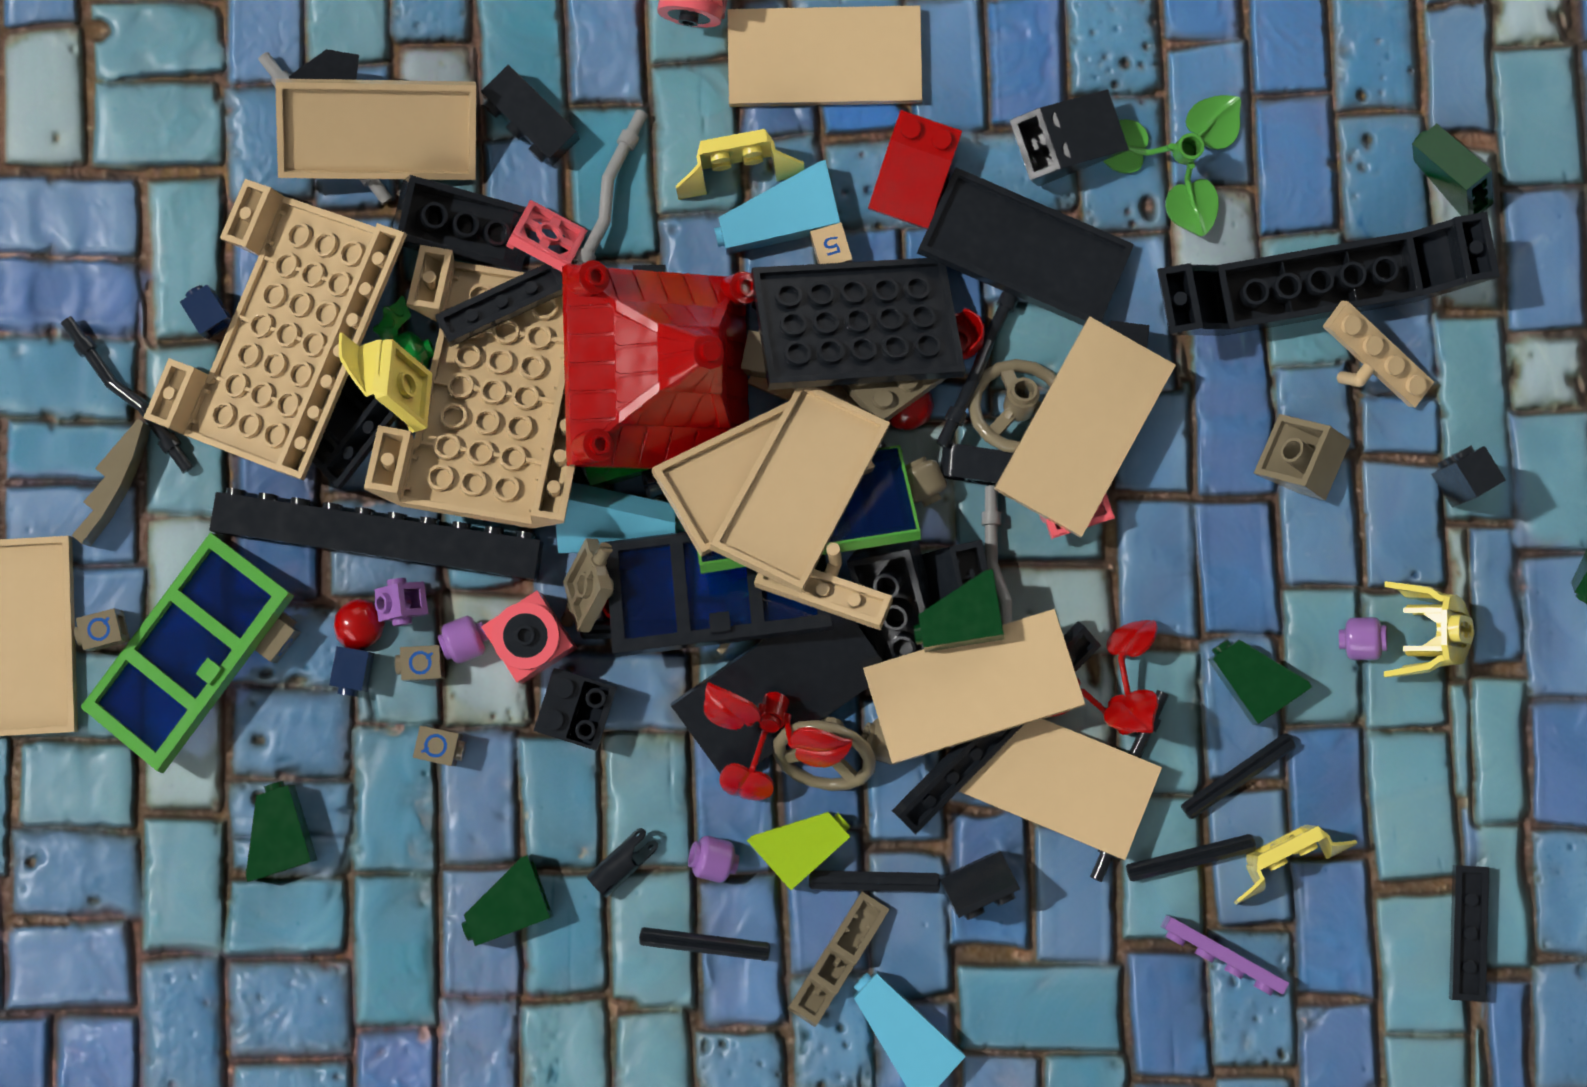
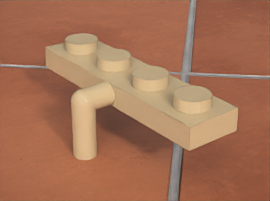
M1341 301L1322 326L1363 364L1357 373L1339 372L1337 375L1338 383L1362 387L1371 375L1374 374L1408 407L1416 408L1433 385L1434 381L1349 301Z
M830 543L827 546L829 562L825 571L821 572L814 569L802 593L760 573L755 578L754 585L756 588L881 630L893 601L892 595L837 577L842 566L841 551L837 543Z

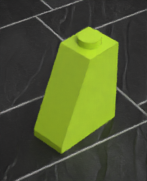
M824 812L754 834L747 841L785 885L792 890L850 838V835L846 832L850 825L838 812L834 816L829 812Z

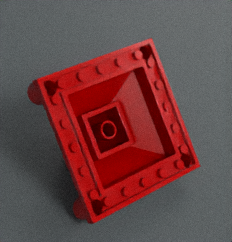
M590 260L580 265L566 264L562 266L567 466L652 469L749 421L748 377L742 371L741 364L747 340L746 304L755 300L750 273L742 271L730 276H709L606 268L601 262Z

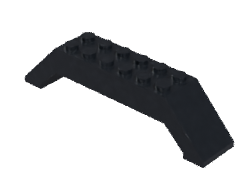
M1487 212L1454 217L1450 220L1411 232L1221 265H1191V263L1157 269L1169 335L1225 336L1329 318L1341 301H1349L1359 312L1415 303L1500 277Z

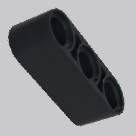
M950 443L948 448L943 447L940 469L945 479L996 486L1013 453Z

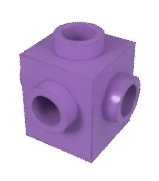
M406 578L387 580V586L374 589L375 608L378 613L379 622L392 621L393 626L412 624V618L429 614L424 581L407 582Z

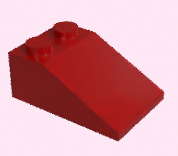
M900 110L868 209L928 229L956 154L962 130Z

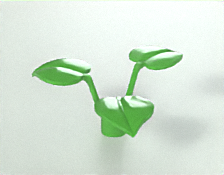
M1220 95L1199 101L1189 110L1185 121L1187 129L1192 133L1183 135L1175 144L1170 143L1169 145L1154 149H1145L1148 145L1149 137L1147 131L1140 123L1130 119H1121L1119 121L1129 151L1103 162L1116 172L1124 174L1133 173L1141 169L1144 160L1143 155L1151 156L1171 151L1174 159L1178 163L1186 165L1187 169L1184 178L1185 185L1179 184L1174 186L1166 197V212L1171 221L1177 226L1197 236H1205L1215 223L1219 200L1217 191L1210 181L1198 179L1191 183V175L1195 167L1194 161L1201 156L1204 146L1212 150H1220L1229 147L1235 141L1240 129L1241 98Z

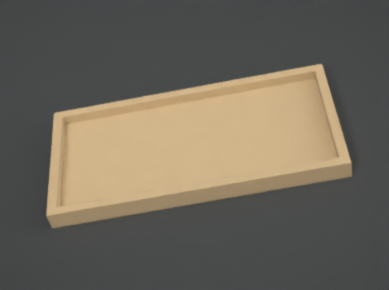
M920 6L727 9L729 107L922 103Z
M276 78L278 178L406 179L409 175H413L427 180H476V82Z
M1089 316L994 490L1081 538L1176 364Z
M827 386L817 387L818 389L831 394ZM788 402L652 468L654 478L700 557L712 552L710 550L712 540ZM872 461L865 474L873 471L875 465Z
M816 387L796 388L712 540L710 550L802 593L886 435L890 422Z
M71 536L0 539V736L78 732L73 545Z
M1055 609L1003 624L1004 640L925 652L923 649L863 668L892 764L904 762L1085 706Z
M1040 719L1024 724L958 792L1112 856L1126 860L1162 767L1045 719Z

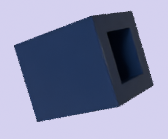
M199 285L190 289L185 294L186 298L180 301L199 334L207 340L229 327L232 317L216 291L209 285L204 287Z
M336 646L329 685L338 687L337 694L357 697L358 690L367 692L375 653Z

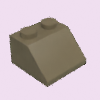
M1279 414L1254 474L1296 493L1326 501L1351 441L1331 426Z

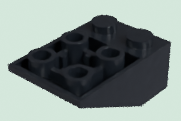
M1108 89L1040 107L1010 120L1029 179L1037 186H1042L1129 151Z

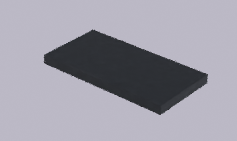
M956 167L917 254L1084 326L1089 316L1099 322L1102 321L1134 244Z
M810 606L794 618L818 615L817 608ZM832 614L834 630L762 639L671 703L673 710L720 774L723 768L731 763L741 764L748 769L750 768L763 729L758 721L753 726L744 724L742 728L737 730L726 729L712 723L704 713L707 683L709 682L751 701L757 707L759 703H762L766 693L778 692L789 699L787 713L792 715L791 724L798 721H821L869 687L863 668L884 662L855 621ZM785 725L777 732H768L758 764L773 754V740Z

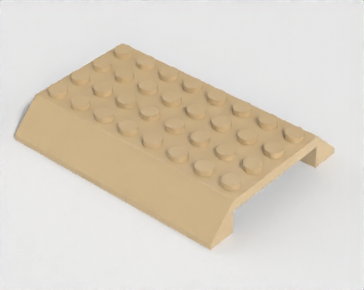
M245 179L220 239L257 255L258 259L209 374L168 358L143 418L194 440L304 481L348 377V372L339 357V333H344L354 343L361 346L407 234L378 223L374 227L285 197L271 187Z
M420 245L406 304L407 307L436 321V314L520 276L524 272L457 262L454 260L453 250ZM563 295L452 347L449 346L441 329H439L430 368L432 384L428 427L416 432L413 439L412 432L409 430L378 425L364 490L401 507L527 528H539L564 523L576 466H567Z

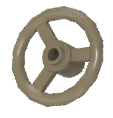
M1012 359L995 363L984 371L967 407L975 430L985 442L1003 452L1014 453L1020 441L1006 439L1001 434L1014 420L1026 421L1035 415L1041 404L1038 401L1040 391L1036 383L1025 377L1017 379L1015 372L1032 374L1045 381L1049 387L1056 377L1053 371L1037 362ZM1001 376L1007 390L1003 403L1004 411L989 426L984 420L981 410L982 393L991 381Z
M825 717L821 721H798L791 724L792 733L802 727H812L830 732L842 738L853 739L852 747L859 752L863 759L862 768L858 772L845 759H842L837 764L832 765L842 778L814 776L802 770L794 763L799 762L795 756L796 749L786 750L788 741L785 727L773 740V756L780 769L793 780L810 787L828 791L851 790L865 784L875 773L876 756L870 744L855 731L846 728L841 720L834 717Z

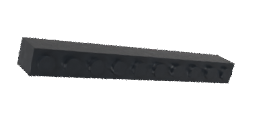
M227 488L226 493H215L209 531L217 534L538 582L544 543L541 540H536L537 534L517 531L516 536L504 535V529L485 526L484 532L471 530L472 524L455 521L452 522V527L439 525V519L420 517L419 522L408 521L406 514L388 512L387 517L375 516V510L356 507L355 512L342 511L343 505L323 502V508L310 506L311 500L291 497L290 503L278 501V495L259 493L258 498L246 496L247 491L235 488Z

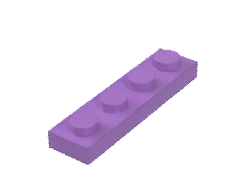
M1166 915L1160 926L1168 931L1165 936L1166 938L1181 946H1184L1186 941L1197 947L1195 954L1213 963L1215 957L1227 964L1224 968L1225 971L1240 979L1243 978L1244 974L1256 980L1253 986L1270 996L1274 990L1283 995L1289 985V982Z

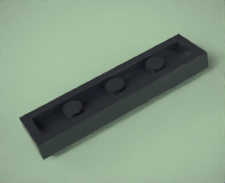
M545 263L436 314V321L449 346L452 347L563 295L562 275L559 270Z
M1453 865L1449 999L1486 1002L1489 867Z

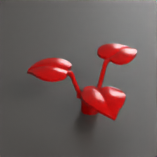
M1141 620L1125 624L1117 628L1107 640L1106 648L1108 652L1112 655H1119L1118 662L1125 695L1112 697L1106 708L1090 693L1081 688L1083 697L1102 712L1107 725L1116 728L1123 735L1133 732L1153 733L1154 719L1159 704L1158 697L1150 690L1131 692L1125 659L1127 656H1140L1152 646L1158 632V625L1155 620ZM1077 677V680H1078V683H1079V686H1080V685H1081V682H1080L1079 678ZM1066 711V712H1063V713H1059V714H1056V715H1053V716H1050V717L1060 716V715H1063V714H1065V713H1067V712H1069V711Z
M709 682L706 685L704 713L712 723L726 729L737 730L742 728L744 724L753 726L758 721L763 729L750 768L748 769L741 764L731 763L721 771L720 785L730 795L740 796L747 800H763L772 795L774 791L772 778L763 772L755 770L768 732H777L783 725H785L788 746L796 749V758L800 762L813 767H829L840 762L848 754L853 739L842 738L830 732L812 727H802L792 733L790 723L792 715L787 713L789 699L781 693H766L762 703H759L757 707L751 701Z

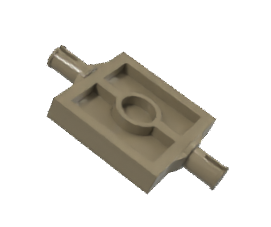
M586 538L563 581L567 594V605L560 621L565 627H571L575 622L577 632H590L596 619L600 618L602 608L607 599L612 596L614 584L612 578L609 577L606 567L607 559L613 551L610 544L606 542L599 544L598 539Z

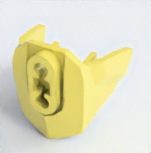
M1385 581L1386 588L1398 590L1406 598L1438 604L1407 605L1403 608V613L1425 615L1436 622L1437 626L1436 637L1422 646H1403V651H1405L1407 656L1436 658L1430 662L1404 665L1400 669L1384 671V678L1428 673L1438 667L1465 663L1475 632L1472 618L1469 616L1463 599L1454 594L1441 593L1430 586Z

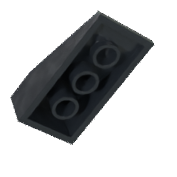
M409 175L403 180L392 226L393 229L407 234L402 247L419 251L420 245L453 250L454 259L522 272L526 253L516 247L512 250L506 245L526 207ZM525 227V232L529 238L531 230Z
M918 540L855 550L846 561L852 582L892 595L893 599L881 630L864 625L870 643L883 661L923 650V644H916L913 625L920 624L918 614L932 606L926 568Z

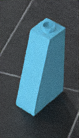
M826 160L815 163L718 217L720 227L714 228L718 247L725 246L726 254L729 255L810 236V231L840 223Z
M572 482L565 522L556 524L558 553H578L586 538L598 539L600 544L607 541L683 532V526L670 503ZM670 546L638 551L670 550Z
M877 971L872 976L865 973L854 985V988L857 990L853 995L856 1003L906 1087H939L966 1057L951 1040Z

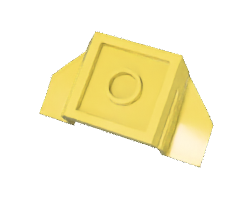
M766 129L700 141L696 156L698 164L676 185V191L679 200L707 195L703 169L712 168V171H724L730 169L731 164L744 162V165H755L763 162V158L772 157L776 181H781L805 170L804 162L776 150L774 141Z
M339 333L340 361L366 397L374 394L381 404L407 424L409 431L412 433L427 429L432 372L393 339L375 340L358 346L344 333Z
M1303 825L1257 848L1254 852L1247 853L1246 861L1248 864L1246 869L1254 885L1235 900L1234 903L1237 905L1265 890L1266 883L1261 869L1269 868L1270 871L1275 870L1288 863L1286 857L1298 853L1302 856L1317 849L1318 845L1316 842H1318L1326 859H1329L1355 846L1357 841L1332 842L1330 836L1319 826Z

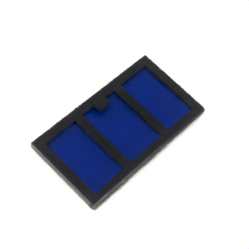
M686 531L606 542L613 549L607 559L606 567L609 577L612 578L614 584L612 596L608 598L612 653L614 657L834 630L831 613L756 588L754 581L758 572L748 567L701 574L697 550ZM715 551L711 552L712 557L723 556ZM826 554L821 555L815 567V570L824 572L827 566Z

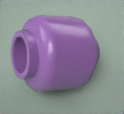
M464 616L442 626V634L438 636V641L447 660L452 659L455 663L460 664L484 654V642L489 639L481 628L484 625L483 622L476 624L471 616Z
M1376 617L1349 618L1345 629H1339V649H1346L1350 660H1377L1381 657L1383 651H1387V626L1381 625L1380 620Z
M704 836L699 842L695 841L692 844L688 857V866L692 868L697 878L721 883L726 881L730 874L736 873L739 865V855L735 854L732 842L712 836Z

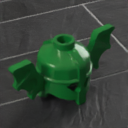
M400 296L394 304L383 307V318L379 324L373 327V331L380 336L381 340L393 339L429 370L430 359L434 355V348L430 339L423 341L410 331L397 334L401 325L411 317L405 297Z

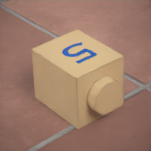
M842 222L810 231V239L818 264L852 262L853 259Z

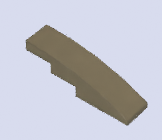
M137 419L95 468L105 477L84 500V503L93 511L72 534L81 544L92 546L111 521L127 494L142 461L151 431L146 422Z
M861 892L787 1009L816 1027L890 909L866 893Z

